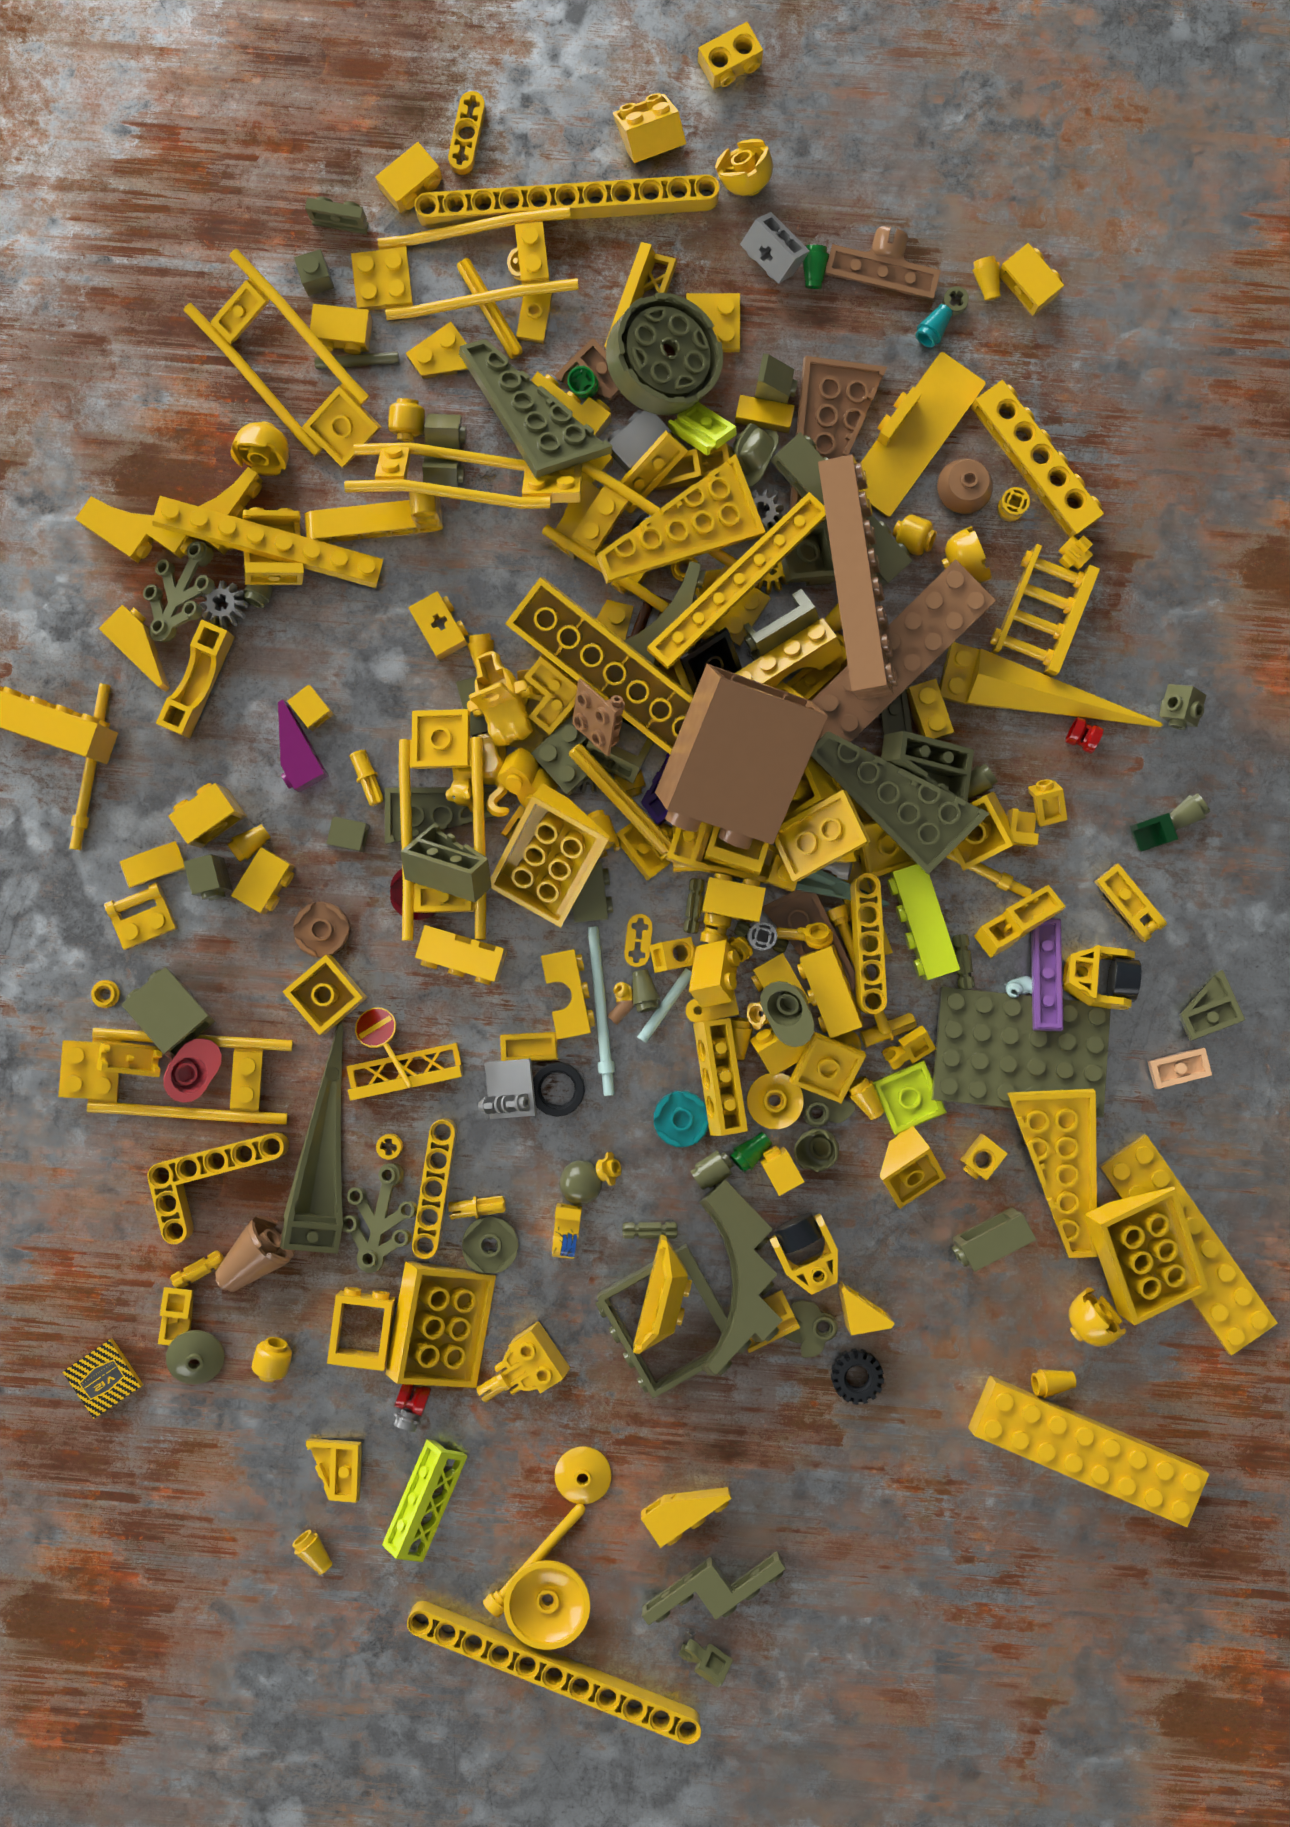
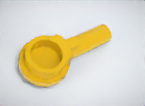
M824 923L808 924L805 928L800 927L798 929L780 927L776 929L777 939L805 941L809 947L814 949L828 947L833 941V933Z

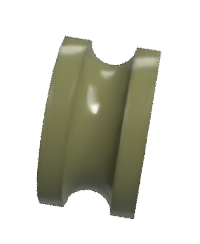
M951 287L946 291L942 304L947 305L952 310V316L960 315L968 305V293L962 287ZM951 296L954 299L956 296L961 298L960 306H957V303L955 306L950 304Z

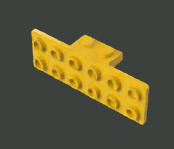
M944 352L939 353L918 384L912 387L908 394L905 392L901 393L893 405L897 408L891 417L886 414L877 427L880 430L879 436L860 462L863 471L866 472L868 488L863 489V491H866L867 499L870 500L871 506L887 518L891 517L986 385L984 380Z

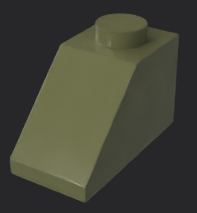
M763 353L755 398L787 404L789 396L795 397L798 380L793 379L795 369L773 356Z

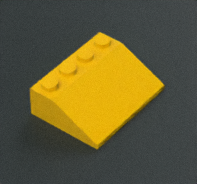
M542 783L532 796L490 878L491 889L561 928L607 845L610 836L568 797Z
M1170 1187L1112 1201L1084 1214L1117 1312L1134 1326L1209 1289L1176 1188Z
M405 1261L385 1375L397 1384L476 1388L496 1275L431 1263Z

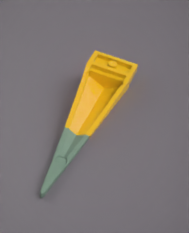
M701 821L697 832L687 831L676 826L666 860L693 868V870L714 874L720 873L734 878L751 879L765 883L773 856L776 854L780 855L777 847L769 844L761 873L757 877L704 860L714 825ZM819 870L798 881L795 888L796 890L851 900V884L823 870ZM860 889L862 893L867 895L869 894L868 892ZM882 899L883 907L890 905L888 901Z

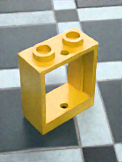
M345 1287L344 1291L340 1290L335 1297L327 1364L384 1371L387 1367L397 1297H390V1293L386 1291H373L372 1294L361 1293L362 1289ZM344 1303L385 1308L379 1352L339 1348Z

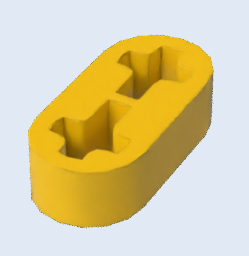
M644 914L632 916L627 924L624 956L626 962L633 967L645 965L650 956L649 945H651L652 922ZM641 918L644 924L648 925V930H643L642 938L636 939L637 932L636 929L632 928V923H637L638 919ZM635 942H641L640 950L645 953V958H640L639 963L633 962V957H629V951H634Z

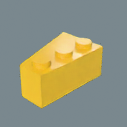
M424 925L415 958L421 959L420 965L437 970V966L441 965L449 968L447 972L449 974L464 978L465 973L476 976L474 981L491 986L492 981L499 982L508 949Z

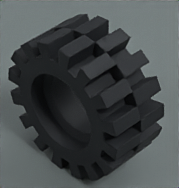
M853 1348L850 1352H842L843 1355L841 1357L837 1356L835 1365L832 1364L831 1380L837 1394L840 1397L842 1396L846 1402L852 1401L856 1405H859V1402L866 1404L870 1398L874 1400L876 1393H880L882 1390L881 1384H884V1373L878 1360H876L874 1355L867 1353L863 1349L857 1351L856 1348ZM854 1366H862L868 1372L866 1383L860 1387L851 1386L846 1379L848 1370Z

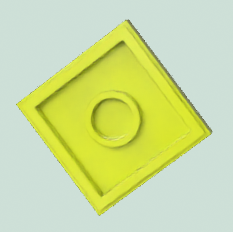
M924 1060L873 1082L894 1135L947 1113L942 1101L931 1100L933 1079Z

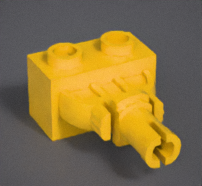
M537 1321L517 1334L508 1345L509 1349L505 1353L503 1361L494 1367L496 1372H500L482 1385L477 1386L476 1389L479 1396L485 1393L481 1398L485 1403L502 1391L509 1390L511 1387L510 1393L512 1395L520 1390L532 1391L535 1389L541 1394L564 1379L570 1370V1366L541 1323Z

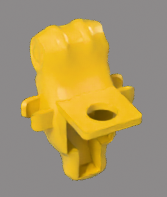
M495 651L484 653L476 659L475 665L478 669V676L475 680V692L469 695L470 700L467 702V708L470 712H473L475 717L484 715L488 725V733L492 737L495 746H509L514 741L524 740L533 732L532 722L528 718L529 714L526 712V705L523 700L532 696V687L527 686L525 680L517 682L514 674L502 664L498 653Z

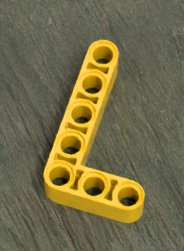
M409 492V500L313 510L304 513L306 537L325 543L427 533L443 529L441 500L439 496Z
M273 1132L165 1160L153 1165L149 1169L147 1177L163 1239L169 1244H179L188 1239L193 1233L194 1225L183 1183L277 1159L288 1151V1138L283 1133ZM271 1138L276 1139L280 1144L278 1153H273L268 1148V1142ZM243 1146H248L252 1150V1158L250 1160L242 1158L240 1151ZM215 1153H220L225 1159L224 1166L221 1168L217 1167L213 1162ZM188 1160L196 1163L197 1171L194 1175L186 1170ZM161 1167L166 1168L169 1172L167 1182L162 1181L159 1177L158 1172ZM167 1195L175 1198V1209L167 1207L165 1203ZM174 1223L182 1226L183 1234L181 1237L173 1233L172 1226Z

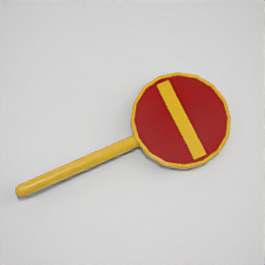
M384 1008L366 1010L359 1016L355 1025L357 1039L369 1048L384 1046L406 1086L411 1088V1081L388 1044L396 1032L397 1024L394 1016Z

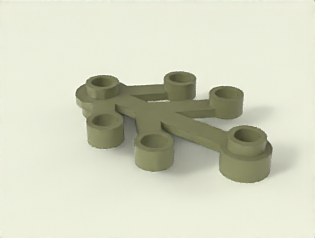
M192 542L188 546L187 555L189 560L177 585L174 577L175 566L166 559L157 562L155 571L163 578L168 600L165 610L161 601L163 591L160 588L150 584L143 591V597L150 602L154 617L149 633L151 638L157 642L171 641L177 633L178 626L190 620H197L202 614V607L192 600L203 594H210L214 589V581L206 575L199 576L195 581V585L188 589L198 566L208 565L213 558L212 548L204 542ZM184 605L182 612L176 614L178 608Z
M396 1163L385 1164L379 1170V1180L382 1185L375 1213L367 1200V1193L363 1188H351L347 1194L348 1201L358 1207L371 1231L368 1241L360 1228V1219L356 1215L343 1217L342 1229L350 1233L359 1249L357 1254L358 1266L367 1273L379 1271L384 1265L386 1255L398 1247L407 1246L412 1239L411 1233L407 1229H399L393 1233L392 1239L380 1245L383 1233L403 1220L417 1215L418 1207L416 1203L405 1201L399 1205L396 1212L387 1217L393 1187L400 1184L404 1178L402 1167ZM387 1170H390L392 1172V1178L390 1180L386 1178ZM356 1191L360 1193V1199L358 1201L354 1199V1193ZM406 1205L411 1207L410 1215H407L405 1212ZM349 1219H352L354 1222L352 1229L348 1227ZM400 1233H403L405 1236L403 1243L398 1239ZM368 1254H371L373 1257L371 1264L367 1261Z

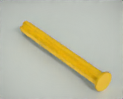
M579 743L570 750L569 756L660 853L659 857L661 859L665 858L668 855L672 841L582 744Z

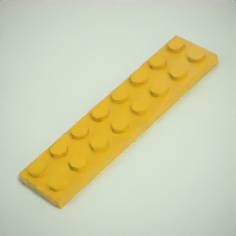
M1143 1134L1098 1166L1120 1199L1170 1187L1176 1188L1209 1288L1190 1298V1300L1229 1355L1232 1356L1278 1324L1147 1135Z

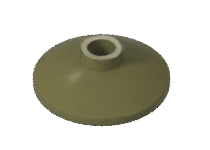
M191 1330L178 1335L170 1343L166 1353V1364L169 1372L177 1380L186 1384H202L210 1381L220 1372L224 1363V1349L220 1341L214 1335L201 1330ZM191 1359H197L200 1363L194 1365L191 1364L189 1361Z

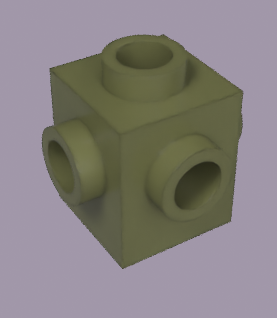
M1168 684L1165 697L1160 705L1159 716L1169 722L1168 726L1175 729L1185 730L1186 726L1198 727L1199 720L1204 713V703L1207 695L1194 686Z

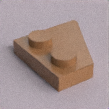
M594 338L554 375L558 381L568 384L569 372L577 366H586L594 372L599 380V390L596 395L613 400L620 393L608 370L606 351Z

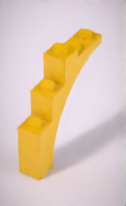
M537 371L531 379L534 385L537 387L542 386L573 412L572 416L583 426L585 424L589 425L594 430L596 437L599 438L612 422L611 413L609 412L610 408L599 399L594 401L588 397L581 405V400L570 391L565 393L558 387L559 383L548 374L543 376ZM611 454L588 462L607 473L613 466V457ZM582 472L580 502L567 504L564 515L556 527L557 531L570 539L603 487L597 488L596 486L599 482ZM551 540L552 544L573 560L577 557Z
M247 467L234 484L216 498L198 507L242 518L243 510H246L245 506L251 498L254 499L259 494L263 480L258 473ZM92 496L75 518L84 527L137 563H139L141 558L144 559L148 556L152 549L151 544L153 541L180 559L187 555L188 546L192 542H196L194 537L152 526L154 515L123 511L111 507ZM205 541L224 555L228 550L231 551L233 549Z

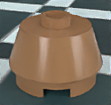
M962 458L950 462L943 468L938 478L937 490L942 503L947 508L957 513L968 514L982 509L988 503L993 492V481L989 471L983 464L973 459Z

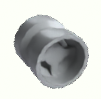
M759 922L749 929L747 940L753 949L764 951L775 945L777 932L771 924Z

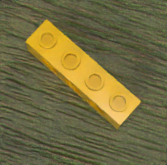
M731 1018L693 1023L710 1136H724L747 1132L748 1128Z

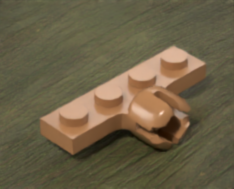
M879 227L875 232L872 248L867 252L832 244L825 275L929 300L934 299L941 270L910 263L904 259L908 241L906 232L897 228L891 244L888 243L891 227Z

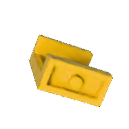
M259 507L243 510L242 519L300 535V511H293L290 508L264 510ZM244 552L245 585L303 584V563H283Z

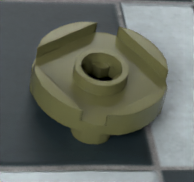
M494 1215L479 1218L469 1225L463 1235V1257L467 1264L477 1272H502L513 1263L517 1256L519 1247L517 1233L514 1227L503 1218ZM485 1238L489 1240L496 1239L495 1246L498 1249L495 1252L491 1249L488 1251L484 1250L485 1242L483 1240Z

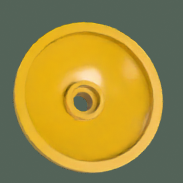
M538 1561L522 1568L510 1581L504 1598V1614L512 1633L526 1645L542 1650L557 1649L574 1641L585 1628L590 1614V1595L582 1577L568 1565L557 1561ZM549 1594L553 1597V1600L546 1602L543 1597Z

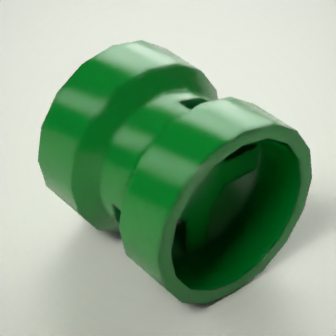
M577 366L569 372L567 378L568 386L578 398L586 400L588 397L593 398L598 393L599 380L589 367Z

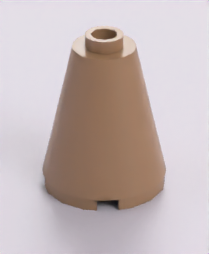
M258 1215L249 1221L215 1272L216 1283L222 1290L235 1292L291 1261L295 1252L294 1250H286L280 1247L282 1233L280 1234L274 1228L278 1224L273 1220Z

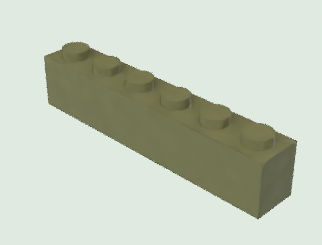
M800 432L770 461L802 498L810 492L824 505L818 462L828 460V458L822 457L816 450L817 447L814 441L809 436H804ZM872 515L867 518L868 520L870 519L871 527H874L876 544L872 545V548H874L875 554L878 555L881 572L876 573V577H879L880 583L885 586L913 560L909 557L908 549L902 543H897L890 535L891 530L889 527Z

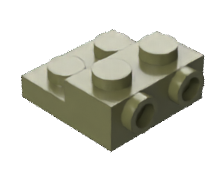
M820 523L781 561L786 583L805 582L806 586L831 584L835 581L827 523Z

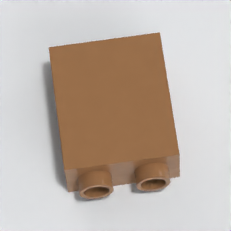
M706 664L655 791L660 801L668 810L665 819L669 823L691 832L698 831L701 821L720 827L718 833L720 839L743 849H749L753 839L773 845L828 715L810 700Z

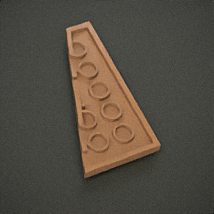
M805 356L803 359L796 435L801 432L804 436H809L816 444V450L822 457L833 459L849 455L887 367ZM792 485L789 511L802 499L801 495Z

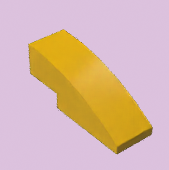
M726 443L718 449L713 448L710 450V455L708 456L696 448L688 450L653 490L696 484L706 477L708 473L734 455L733 447Z

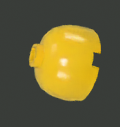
M748 139L738 142L739 148L730 152L729 148L726 149L717 159L715 165L723 186L734 195H756L766 186L772 176L773 161L768 146L766 147L765 142L761 139Z
M265 421L253 422L243 426L238 431L230 450L233 460L242 467L243 463L251 466V469L256 473L265 476L280 474L281 469H286L289 459L287 438L272 423Z
M970 526L954 534L947 541L945 547L946 558L941 560L944 570L956 559L980 584L991 580L990 569L985 567L986 557L975 530L973 531V527Z
M1087 1287L1073 1300L1069 1308V1321L1072 1325L1070 1331L1080 1342L1084 1340L1093 1346H1108L1121 1338L1126 1333V1329H1120L1119 1324L1123 1321L1107 1299L1101 1295L1098 1300L1092 1294L1096 1290Z

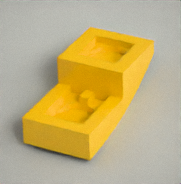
M176 841L147 850L119 862L129 889L185 869Z
M164 1287L159 1315L162 1316L158 1344L169 1346L178 1335L191 1331L193 1290Z

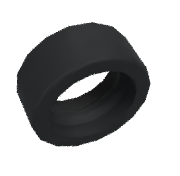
M562 1062L549 1063L541 1068L533 1078L536 1107L546 1115L554 1117L566 1116L575 1111L583 1100L585 1093L584 1080L579 1071L570 1064ZM552 1073L566 1074L574 1083L575 1091L573 1098L565 1105H551L542 1096V1083Z

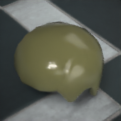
M814 1128L800 1136L794 1146V1157L802 1169L807 1168L821 1172L832 1167L839 1157V1143L829 1131Z
M577 1160L564 1168L560 1177L559 1187L565 1200L574 1205H587L599 1196L602 1181L597 1176L595 1165L589 1161Z

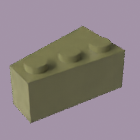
M907 731L884 735L882 759L956 797L968 801L974 749Z
M435 822L400 851L405 880L472 902H476L491 888L488 858L467 844L462 846L456 842L454 835L451 833L446 835L440 831V826Z

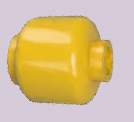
M398 398L396 403L389 406L388 430L392 434L397 435V440L413 442L414 437L423 434L425 409L419 405L418 400Z
M910 514L903 521H897L892 535L896 537L897 543H902L908 549L909 553L920 556L925 551L929 552L931 550L937 531L934 530L931 521Z
M269 1337L257 1344L251 1368L259 1376L260 1380L264 1382H274L275 1380L282 1379L288 1373L292 1350L284 1339Z

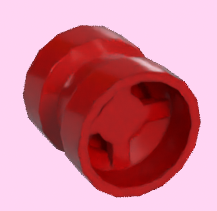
M1077 717L1067 733L1065 742L1072 746L1079 745L1083 751L1092 754L1100 742L1104 728L1097 725L1090 726L1086 723V720Z
M402 1384L394 1407L402 1410L408 1408L412 1410L413 1414L422 1416L431 1388Z

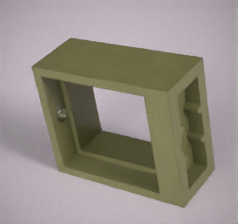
M623 718L622 722L634 727L631 723H629L626 719ZM647 738L638 756L614 746L611 747L610 756L607 757L590 740L586 749L605 770L634 783L655 742Z
M1010 1207L952 1237L955 1246L951 1248L958 1262H961L964 1267H970L975 1272L1030 1244L1036 1238L1023 1213Z

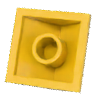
M840 1281L838 1289L844 1323L851 1336L891 1329L895 1323L887 1312Z

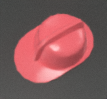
M197 1038L186 1042L168 1064L163 1078L164 1088L173 1100L182 1103L192 1102L199 1098L206 1090L221 1065L222 1054L219 1047L213 1041Z

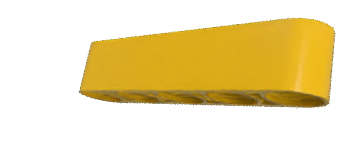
M865 873L854 878L850 885L856 1003L861 1012L865 1014H878L887 1005L881 884L877 876L872 873ZM862 879H866L871 883L872 889L868 895L862 893L859 889V883ZM864 907L869 908L873 913V919L870 923H866L861 919V911ZM866 936L871 937L875 943L874 949L871 952L866 951L862 946V941ZM868 964L876 969V976L872 981L864 976V969ZM870 993H873L878 999V1004L874 1009H869L865 1003V999Z
M449 1118L437 1120L429 1130L412 1241V1250L421 1259L433 1257L441 1244L458 1134L456 1123ZM439 1124H445L450 1128L451 1135L448 1139H442L438 1136L437 1127ZM440 1152L445 1155L447 1161L445 1166L438 1167L433 1163L432 1157L434 1153ZM430 1181H438L441 1184V1194L434 1195L429 1192L428 1184ZM427 1209L434 1210L438 1215L437 1222H427L424 1218V1211ZM424 1237L431 1239L433 1250H423L419 1245L420 1239Z

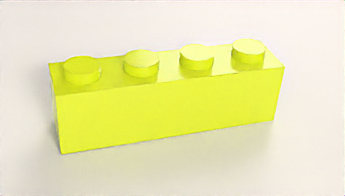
M917 864L889 873L891 879L887 880L891 895H896L899 906H896V912L900 922H905L908 932L904 933L908 948L914 949L917 959L913 960L917 975L922 976L923 980H930L960 970L930 875L926 874Z

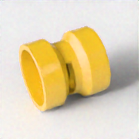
M1013 487L1005 491L997 503V513L1000 518L1009 522L1021 518L1030 504L1028 493L1019 487Z
M705 913L703 920L705 930L701 932L700 941L706 943L722 940L728 941L726 933L727 929L731 927L732 918Z

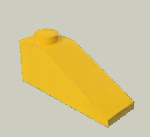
M121 605L98 629L148 678L166 692L170 687L154 640L150 636L149 628L143 623L146 618L135 607L129 610L124 605Z

